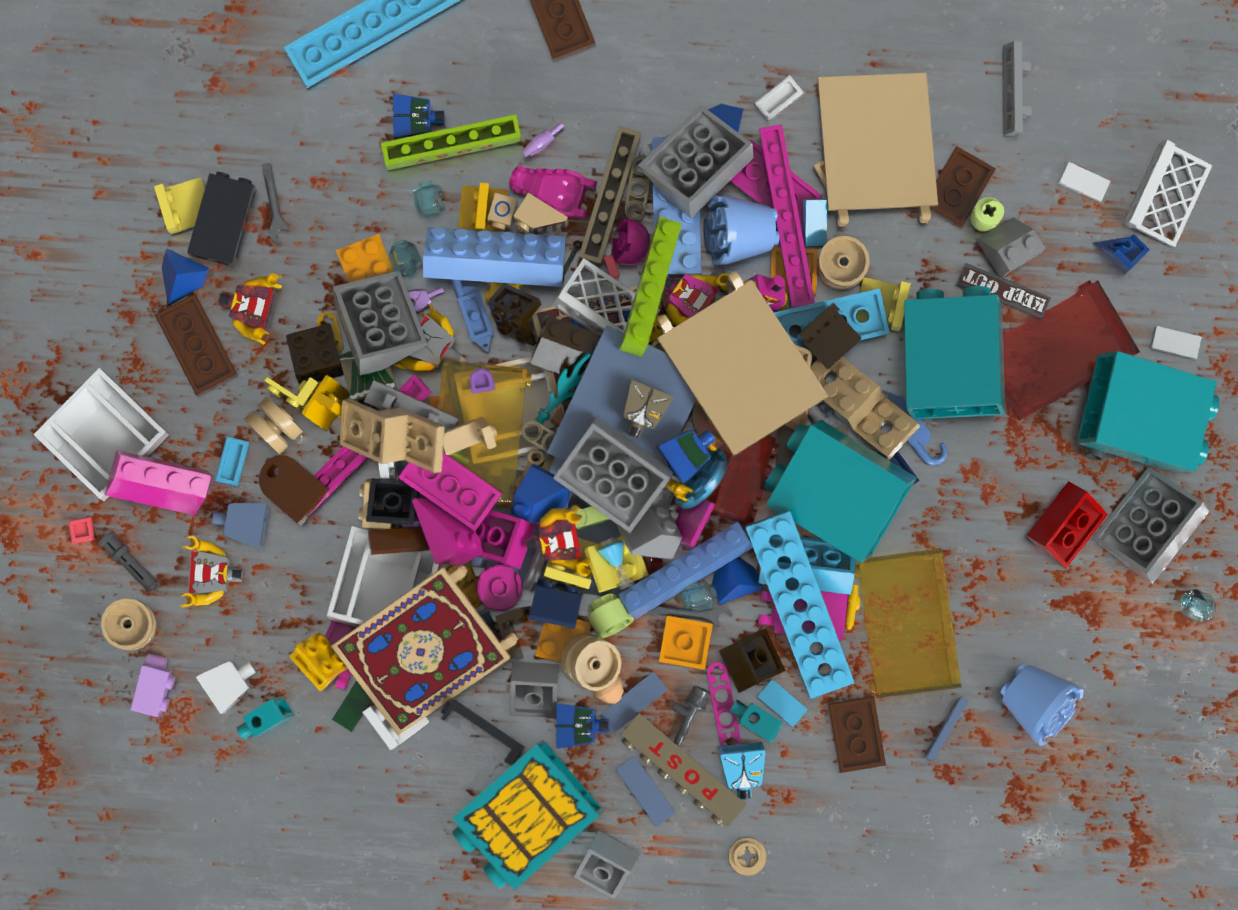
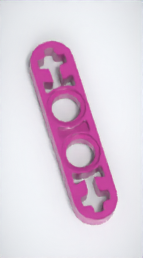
M720 662L712 663L707 669V679L720 746H727L724 745V740H727V733L721 734V729H729L733 726L735 727V732L730 731L731 737L737 739V743L733 745L741 744L737 717L730 712L734 701L728 670ZM715 666H718L719 670L724 671V674L720 675L721 682L726 681L727 686L719 685L713 688L712 683H717L716 677L711 676ZM719 689H724L728 693V699L723 703L715 699V693ZM723 712H729L733 717L732 723L728 726L722 725L719 721L720 714Z

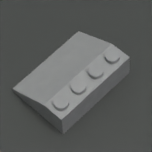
M701 105L655 148L638 167L675 207L692 218L754 158L753 145L749 140Z
M400 270L333 286L334 305L360 375L383 370L427 346L426 338Z
M597 416L553 479L631 533L669 481L674 471Z
M1148 467L1092 539L1134 573L1153 584L1209 511L1203 501Z

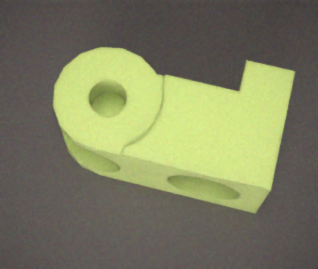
M593 506L584 509L579 508L575 514L582 515V518L575 524V528L579 530L611 519Z

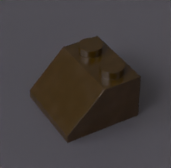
M766 629L719 650L739 693L786 671Z

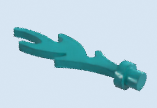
M586 353L576 363L569 377H567V368L562 370L557 383L558 395L554 397L553 392H549L547 406L545 409L540 408L537 412L538 416L535 420L538 423L543 424L546 420H549L551 418L549 413L559 403L574 396L575 391L568 390L580 383L584 372L580 375L578 372L582 364L591 356L590 353Z

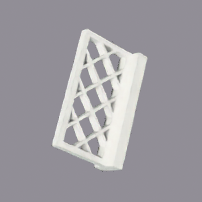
M1169 140L1159 143L1123 225L1135 228L1174 248L1212 165L1175 146V143ZM1174 153L1181 156L1184 166L1174 169L1171 162ZM1194 164L1204 168L1201 176L1196 179L1193 178L1190 166ZM1185 168L1189 181L1179 184L1175 171ZM1171 173L1175 186L1164 189L1162 178L1164 175ZM1190 183L1193 194L1191 198L1184 199L1180 187ZM1176 188L1180 201L1170 205L1166 191ZM1161 194L1165 207L1155 210L1152 200L1155 195ZM1181 204L1184 214L1182 218L1175 220L1171 207ZM1167 209L1171 222L1160 225L1156 212ZM1152 214L1156 227L1148 229L1142 226L1144 217ZM1172 224L1174 230L1172 240L1164 237L1162 227Z
M583 258L552 306L591 332L602 335L606 325L624 333L627 322L624 321L622 311L631 310L635 293ZM583 267L592 272L593 279L582 280L580 271ZM607 282L610 284L612 292L602 294L599 283ZM595 284L597 295L586 296L584 285ZM579 286L582 297L574 298L567 291L570 287ZM626 295L629 297L631 305L621 307L618 296ZM614 297L616 308L606 309L603 298ZM598 299L601 310L594 311L589 308L588 300ZM618 312L620 323H611L608 320L607 313Z

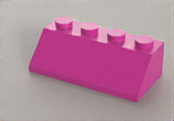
M116 450L105 496L196 515L206 497L211 475L204 469Z

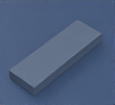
M653 671L623 695L620 701L612 704L599 716L601 719H609V729L614 734L668 689Z
M963 697L956 699L925 753L924 758L931 762L935 761L966 707L967 699Z
M635 756L616 769L656 827L675 814V811Z

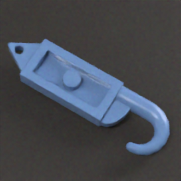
M451 279L471 341L478 344L488 353L491 337L494 333L480 293L473 286L463 287L461 280Z
M885 390L882 391L884 395H889L888 399L910 416L906 400L902 395L897 396ZM914 419L919 423L920 427L907 442L925 463L939 465L947 457V447L944 443H941V455L936 458L930 456L924 447L928 444L931 434L921 419Z

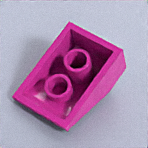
M415 498L412 500L435 564L463 565L484 553L481 547V540L476 531L429 499Z
M703 500L695 507L683 509L678 506L676 512L680 514L675 523L682 535L680 546L688 550L694 549L715 504Z
M490 510L476 530L484 552L479 557L521 569L527 551L526 542H530L535 525L521 518Z

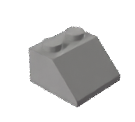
M1014 217L976 239L1000 278L1034 259L1046 249L1034 229Z
M649 507L631 533L617 524L630 553L633 555L673 559L682 540V535L669 510L664 507Z
M512 662L510 715L556 718L559 664Z
M598 831L574 878L615 900L640 853Z

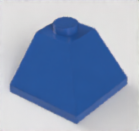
M533 464L530 466L514 495L511 513L529 523H540V519L552 508H568L571 491L553 479L554 474ZM556 520L553 523H563L565 520Z

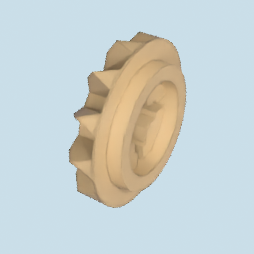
M743 838L736 841L731 847L729 861L737 873L746 876L754 875L764 867L766 851L759 841L753 838ZM745 846L748 847L750 854L758 855V857L750 859V867L747 866L744 859H737L738 856L745 854Z

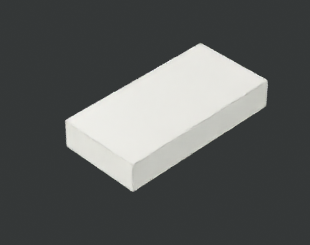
M789 75L758 99L754 106L769 122L802 96L804 92Z
M1068 162L1058 184L1100 203L1110 184V180Z
M1156 326L1151 349L1196 360L1202 337Z

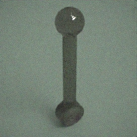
M579 240L573 243L574 248L564 266L562 283L565 281L564 276L577 250L582 247V242Z

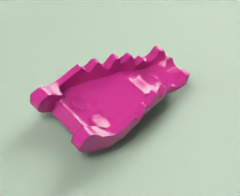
M518 165L511 173L509 187L519 194L527 195L530 193L567 217L587 219L588 212L580 209L586 188L596 189L598 182L567 169L551 170L548 168H537L534 170Z

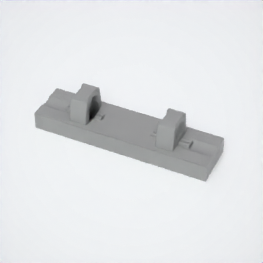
M1012 41L1003 46L1005 136H1014L1023 132V118L1032 115V107L1023 106V73L1031 71V62L1022 61L1021 41Z
M373 380L364 401L381 410L401 407L443 425L444 431L456 427L460 419L376 380ZM397 397V399H396V401H395V404H394V406H393V408H392V407H391L392 402H393L394 399Z

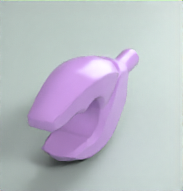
M560 122L551 131L546 129L538 134L522 151L523 155L533 156L544 150L554 140L553 135L565 127L563 123Z
M442 287L428 293L426 289L408 291L410 299L414 300L413 307L416 313L428 307L427 305L431 303V297L444 292Z

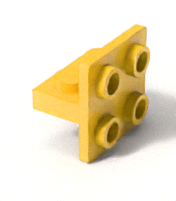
M481 182L479 187L462 186L458 229L504 232L492 228V224L488 223L487 218L495 193L508 196V190L490 188L489 183Z
M326 375L319 383L311 399L306 403L302 415L321 429L327 431L336 416L341 419L342 400L348 399L350 396L349 391Z
M319 632L294 647L295 651L289 656L319 691L325 689L338 674L347 669L346 665L331 647L328 639Z

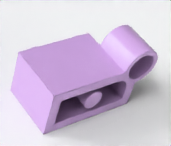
M148 653L145 663L140 670L131 706L132 711L154 717H159L162 712L167 711L169 699L166 696L168 689L171 690L174 685L175 676H171L172 670L165 669L167 664L166 657Z

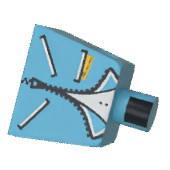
M763 743L718 746L728 788L737 789L740 799L751 798V787L762 785L765 761Z

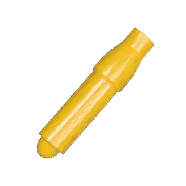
M853 585L851 595H848L845 618L847 630H851L852 626H854L856 610H859L860 607L859 585Z

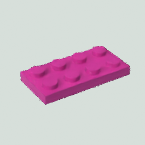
M751 139L754 158L729 182L755 203L773 208L762 147ZM791 171L801 224L803 222V200L821 199L823 196Z
M444 451L441 472L433 473L409 462L398 477L474 531L477 530L502 494L496 487L450 455H446Z

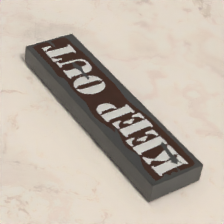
M965 263L956 284L962 288L971 286L990 288L991 295L998 294L1002 304L1041 320L1051 299L1047 295L1005 278H1000V276Z

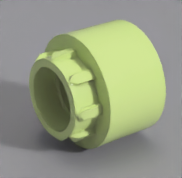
M613 593L598 598L588 608L590 613L588 619L600 639L616 634L634 620L621 598H617Z

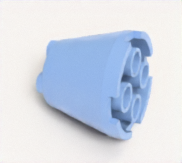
M714 195L707 203L710 210L708 218H704V242L706 251L712 253L713 264H730L769 252L774 245H778L779 233L776 231L777 210L775 208L726 195Z
M1022 664L1017 669L1016 677L1012 683L1008 682L1000 692L1004 695L1002 701L1031 739L1038 745L1043 746L1046 743L1044 739L1048 736L1055 737L1075 712V701L1083 697L1084 690L1070 681L1035 666Z

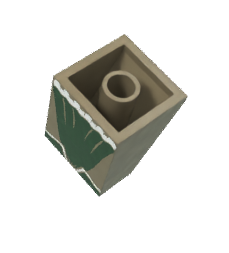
M351 350L339 355L350 399L378 411L379 408L364 402L373 380L398 390L391 365L380 371L360 375Z

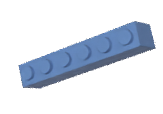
M736 522L623 591L619 596L627 611L637 619L753 548L749 535L745 528L739 522Z

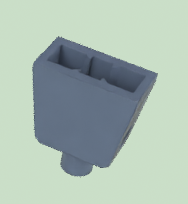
M229 503L227 513L214 511L212 525L224 527L223 536L262 549L269 505L267 503Z

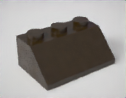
M548 316L543 322L529 364L560 375L562 370L567 368V377H569L576 363L586 353H590L591 356L579 369L578 374L580 375L585 372L602 335Z

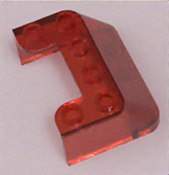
M768 434L735 456L731 455L711 518L732 525L739 522L745 529L746 525L754 522L757 510L753 508L756 500L761 501L765 489L761 487L763 478L767 479L769 477L772 466L768 465L770 458L774 459L779 444L775 443V437Z

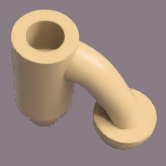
M535 449L529 452L527 466L523 475L519 476L515 482L517 490L531 465L535 464L540 468L543 467L544 454L540 450Z

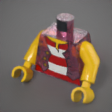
M271 273L269 276L257 277L245 281L242 285H237L234 295L222 292L219 300V306L231 308L229 317L233 320V326L244 337L253 339L262 345L266 343L261 340L264 334L269 335V332L266 330L276 296L274 288H282V285L276 284L278 278H283V276Z
M574 505L570 510L568 508H552L536 523L538 535L525 538L527 551L541 549L545 561L577 570L580 575L587 576L592 570L585 568V566L591 565L592 561L589 558L584 559L582 562L580 561L582 554L575 525L582 518V515L575 514L578 512L579 507Z

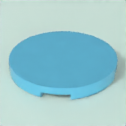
M716 448V451L707 450L711 458L687 482H680V484L693 490L692 493H687V502L678 497L674 499V502L681 508L689 509L695 507L705 500L721 482L729 464L728 455L721 449Z

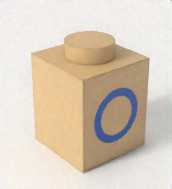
M495 193L487 218L488 223L492 224V228L504 231L505 228L511 229L518 200Z

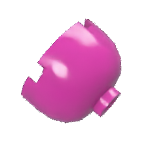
M624 218L617 226L616 231L620 233L618 239L613 238L611 253L616 261L615 263L632 266L640 263L646 257L650 245V235L643 224Z

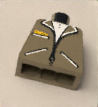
M631 380L622 417L631 421L626 434L640 439L644 427L654 430L674 396Z

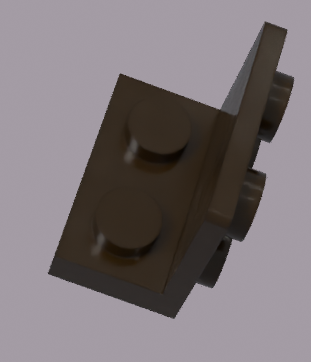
M503 283L487 302L491 316L497 325V330L504 336L509 335L522 344L526 343L534 347L536 340L528 320L542 305L540 298Z
M834 302L797 335L799 340L826 369H830L861 340L860 335L837 312L840 309Z
M328 323L286 335L295 376L299 385L304 380L308 381L310 377L319 382L326 375L331 378L344 375L331 324Z
M531 606L520 607L496 615L494 626L497 634L501 635L502 639L511 633L516 635L513 625L529 621L528 617ZM518 640L514 646L506 650L511 656L510 661L524 658Z

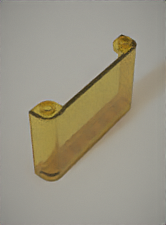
M445 359L442 366L438 409L460 418L457 426L483 417L489 425L493 424L497 433V437L494 438L496 447L487 449L480 442L452 453L450 456L502 492L493 506L512 508L514 495L517 491L515 489L524 394L526 388L531 387L532 374H528V368ZM479 368L489 370L494 378L495 390L472 394L470 386L471 374Z
M942 548L870 557L863 563L858 562L855 565V578L860 579L873 674V680H870L871 694H876V698L961 688Z

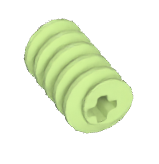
M982 198L971 212V224L978 231L989 232L1002 219L1004 206L995 198Z

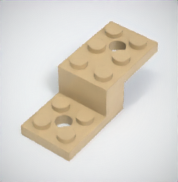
M844 357L839 359L830 369H826L818 359L810 367L828 394V397L823 402L834 410L838 419L888 460L920 427L917 421L885 397L878 384ZM829 374H837L834 382H826V377ZM892 424L893 428L890 432H881L883 425Z
M352 399L342 400L340 445L381 464L406 460L433 473L441 472L444 440L443 425L401 407L377 411Z

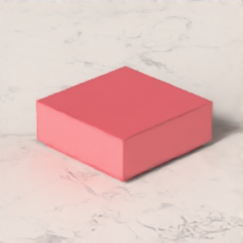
M610 254L603 257L609 276L619 280L620 274L613 255L611 256Z
M91 516L68 521L72 544L96 540Z

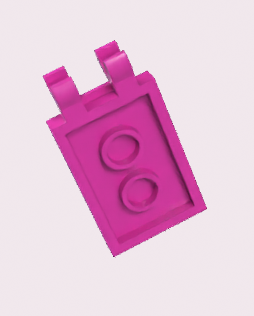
M762 591L760 601L772 602L773 611L772 616L760 614L758 624L774 626L773 633L786 634L771 593ZM821 591L838 639L843 641L848 594ZM797 599L793 606L797 610H804L807 602L803 599ZM807 620L803 622L801 627L804 631L810 632L815 628V624L813 621Z

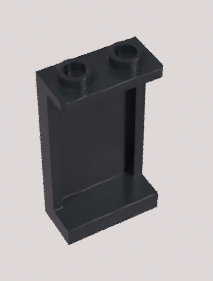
M216 172V175L209 173L187 253L192 257L234 268L237 260L235 257L256 187L252 184L251 180L239 177L238 180L229 178L230 175L223 172Z
M454 699L452 703L447 701L440 712L443 714L441 718L443 721L448 722L456 711L511 748L504 762L512 766L525 749L524 745Z

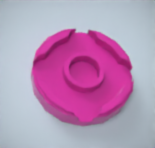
M493 565L480 573L476 581V594L484 607L493 611H505L512 608L518 602L522 595L523 585L520 576L513 569L506 565Z

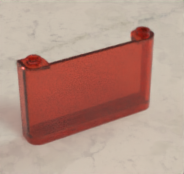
M1089 280L1078 287L1080 291L1046 310L1042 320L1034 317L1003 335L1005 399L1018 421L1091 381L1097 354L1119 351L1135 356L1140 352L1098 280L1094 283H1091Z

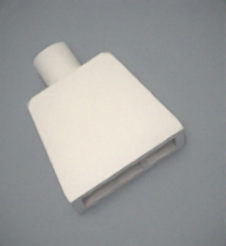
M228 661L198 675L196 678L220 714H225L251 689L246 679L256 673L249 661L238 668L233 661Z

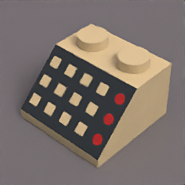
M530 193L526 195L513 216L514 223L517 226L516 229L523 234L533 233L542 235L564 230L568 226L567 216Z

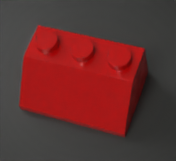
M1068 481L1026 536L1036 547L1067 569L1108 514L1086 490Z

